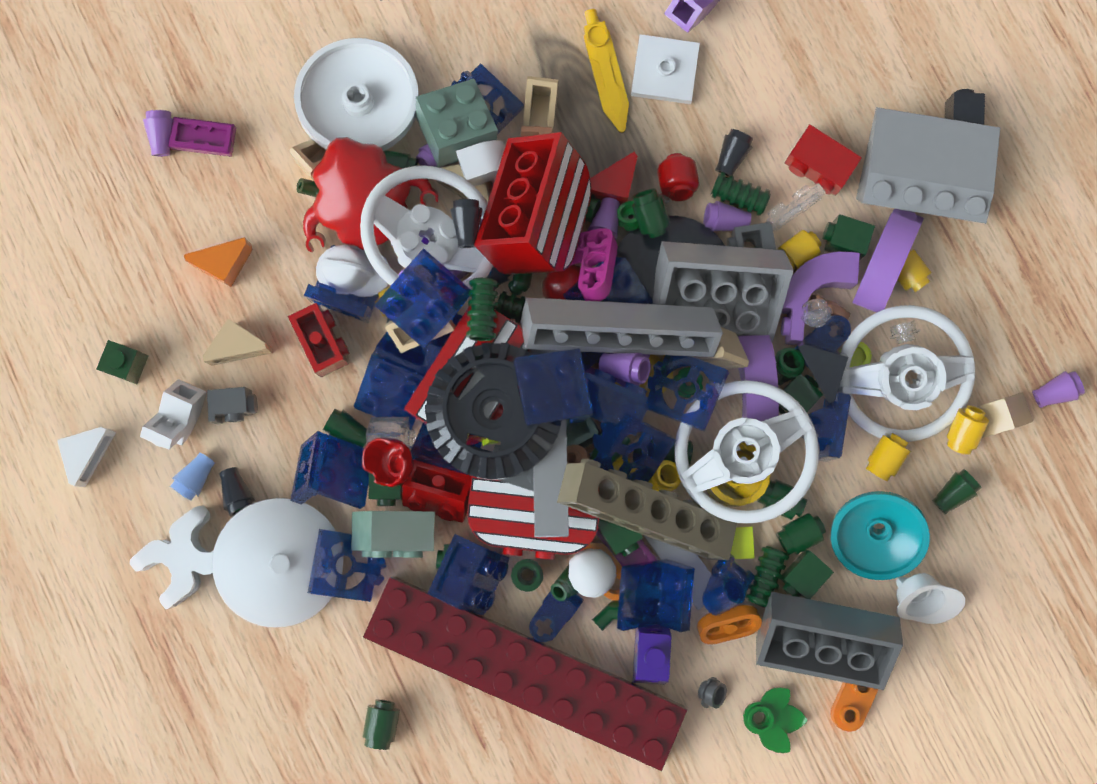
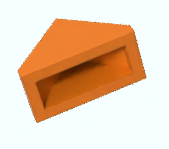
M243 237L184 254V258L194 268L232 287L253 249L251 243Z

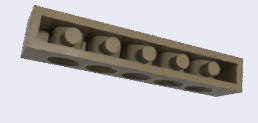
M581 459V463H569L566 465L557 503L706 559L729 560L737 523L726 521L710 514L706 510L701 509L695 501L678 500V495L674 492L653 490V485L649 482L626 479L627 474L613 469L608 471L601 469V464L597 461Z

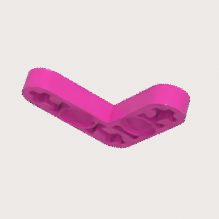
M607 228L581 232L571 264L582 263L578 288L585 301H602L611 291L618 245L612 231ZM601 262H604V263L601 264L600 266L595 267V268H592V267L595 266L596 264L601 263Z

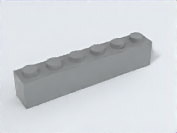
M526 298L520 321L526 349L714 357L723 334L712 307Z

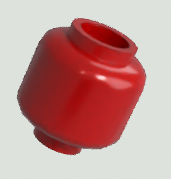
M681 153L670 154L657 168L661 193L672 201L690 199L699 188L700 183L696 162L691 157Z

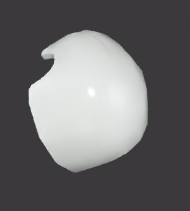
M583 549L569 561V579L573 588L583 596L600 597L612 588L616 578V566L611 556L603 550Z

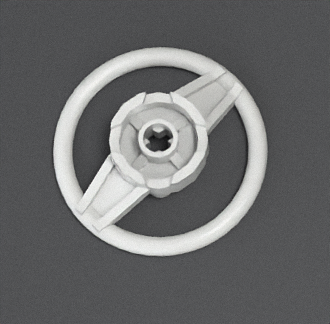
M412 166L393 172L374 187L363 207L360 225L361 238L370 263L389 285L403 294L416 299L448 301L468 294L472 290L469 281L479 277L486 278L493 265L476 247H458L453 220L440 209L418 204L409 210L385 195L398 184L408 180L433 179L453 186L468 199L479 200V207L483 209L482 219L488 202L470 182L458 174L443 168ZM374 224L391 240V246L393 245L394 251L398 256L397 261L410 272L424 275L427 272H435L442 268L472 272L473 274L463 282L447 288H427L405 280L394 272L381 256L375 241ZM420 236H424L430 241L428 245L421 242L423 237Z
M900 305L881 310L861 322L849 335L841 350L849 358L838 389L840 400L852 420L866 432L878 438H881L883 435L890 437L894 433L907 442H913L936 435L953 423L958 409H964L971 397L975 382V361L970 344L963 332L952 320L935 310L915 305ZM899 318L922 319L938 326L953 340L960 354L955 356H936L933 352L919 345L904 344L885 352L881 356L880 362L850 367L854 351L861 340L880 324ZM910 370L917 373V379H912V384L905 380V375ZM961 384L954 402L942 416L930 424L910 430L887 428L874 422L861 411L852 394L884 397L902 409L920 410L931 406V402L938 397L941 391L943 392L948 388Z
M744 380L719 385L703 394L692 404L679 425L674 453L679 478L688 494L701 508L726 521L747 524L774 519L789 511L804 497L817 471L819 444L814 425L805 409L797 400L773 385ZM735 394H758L778 402L789 411L762 422L751 418H739L730 421L720 429L714 441V449L689 467L687 449L691 430L703 411L716 401ZM802 435L804 436L806 456L802 474L794 488L777 503L757 510H737L717 503L703 492L731 480L739 484H752L764 480L774 471L779 461V453ZM742 442H745L747 446L753 444L756 448V451L752 452L754 458L751 460H747L746 457L739 458L737 451L741 449L738 445Z

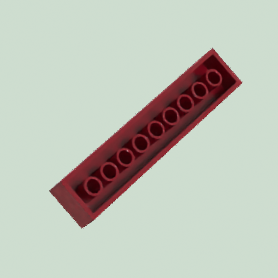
M394 576L389 577L363 635V638L660 771L664 768L687 713L685 706Z

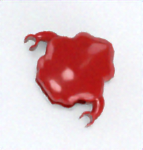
M348 137L336 138L328 144L322 161L314 168L312 175L319 192L303 219V230L307 238L305 245L309 252L314 251L313 245L310 242L311 239H318L321 242V246L323 248L325 246L326 239L324 235L316 232V227L319 223L328 229L336 231L339 240L343 244L354 245L364 251L360 225L366 199L382 179L402 169L387 163L386 156L381 147L375 144H363ZM428 179L408 180L398 184L385 195L407 209L408 206L405 201L412 186L418 187L421 190V204L427 206L424 200V195L427 193L433 194L437 203L439 200L437 190L432 188ZM374 224L377 246L382 245L389 239Z

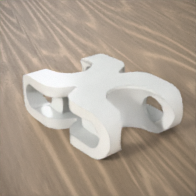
M204 505L194 507L171 525L169 530L171 541H151L130 560V565L137 572L149 570L159 563H163L169 568L172 575L171 584L160 595L159 599L166 610L178 606L199 589L201 584L199 573L202 575L213 574L212 559L214 550L211 552L206 551L201 547L198 540L199 531L210 520V512Z

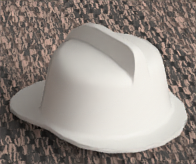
M333 246L320 256L316 266V276L320 284L327 291L336 294L372 297L384 290L388 285L370 263L365 250L363 251L355 246ZM381 255L385 262L388 264L386 258L383 255Z
M918 573L909 578L898 577L896 580L898 587L896 597L899 603L896 613L900 618L926 624H938L954 618L965 606V597L961 591L941 585L929 574Z

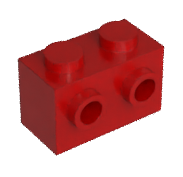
M809 124L784 163L789 166V170L796 176L806 177L813 181L815 187L821 192L836 196L862 157Z
M314 303L288 316L315 374L323 377L349 364L346 355L350 354L349 349L342 337L336 338L332 328L337 325L329 309L323 311L317 303Z
M413 460V469L408 479L402 485V506L408 507L412 511L435 512V515L443 520H454L463 523L468 511L472 476Z

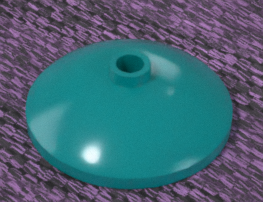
M885 491L868 492L852 498L839 509L831 526V544L838 560L852 573L872 580L895 579L911 572L924 559L930 542L929 526L922 511L909 499L896 493ZM877 523L884 525L881 529H876L873 526Z

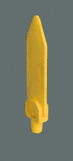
M589 9L584 12L588 24L584 26V41L602 109L616 129L623 133L626 129L629 102L610 31L607 29L605 21L599 22L596 9Z

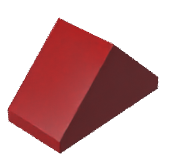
M635 151L590 178L591 194H594L595 198L600 200L603 198H613L619 201L620 205L628 201L638 157Z

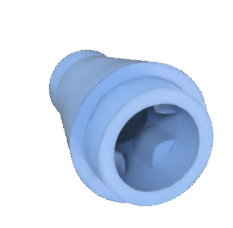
M199 452L196 458L172 478L174 482L170 487L191 501L195 495L199 496L215 462Z

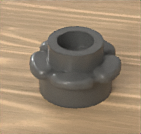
M716 677L703 681L698 690V697L702 699L701 705L704 708L709 706L715 709L719 708L727 694L726 685L720 683Z

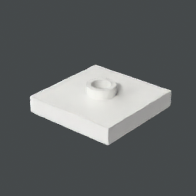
M640 34L631 96L691 104L700 43Z

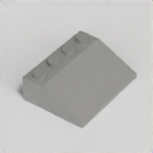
M876 107L856 200L864 204L986 224L994 194L1000 127Z
M662 241L655 272L653 304L712 307L721 327L735 332L737 336L769 335L773 343L794 270L784 250Z

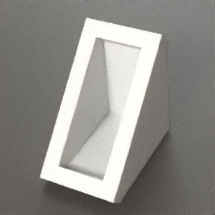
M98 427L57 440L69 484L76 487H86L115 436V431Z

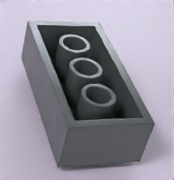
M771 592L762 618L761 627L756 636V665L884 690L903 647L900 617Z

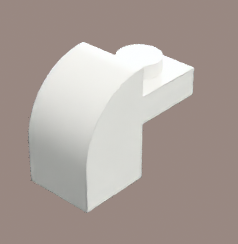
M486 141L456 151L458 162L466 181L470 182L474 187L490 181L493 187L506 147L503 141Z
M178 379L163 392L158 413L142 427L140 437L168 450L175 444L182 446L190 436L200 416L206 391Z

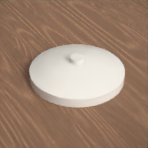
M349 38L328 44L307 60L296 80L294 103L299 121L309 137L324 149H327L328 144L334 139L348 137L363 144H375L385 151L398 143L407 134L416 118V96H419L415 74L409 63L400 53L382 42L366 38Z
M288 498L261 500L246 506L236 513L219 534L212 559L214 581L224 602L241 618L265 627L292 626L316 615L326 606L336 592L343 571V551L340 539L328 519L306 503Z

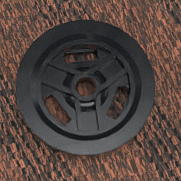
M482 343V345L465 348L456 356L453 355L447 360L442 369H439L435 374V379L427 392L428 397L425 405L426 426L434 446L452 466L477 478L491 480L507 479L530 470L549 453L561 428L562 399L552 373L538 357H535L521 347L518 348L508 343ZM479 371L484 377L459 400L454 395L459 384L472 373ZM529 383L536 409V415L529 417L525 416L518 390L519 385ZM491 401H497L503 406V414L496 420L488 419L484 414L485 406ZM469 434L501 442L499 452L466 445Z

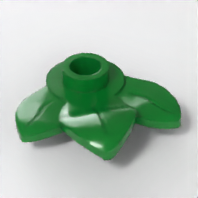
M780 687L766 691L760 701L749 704L744 710L743 722L750 732L759 735L760 741L765 748L776 753H789L791 748L787 734L801 728L807 723V718L799 709L788 705L790 690ZM756 712L764 714V719L761 723H755L753 720Z

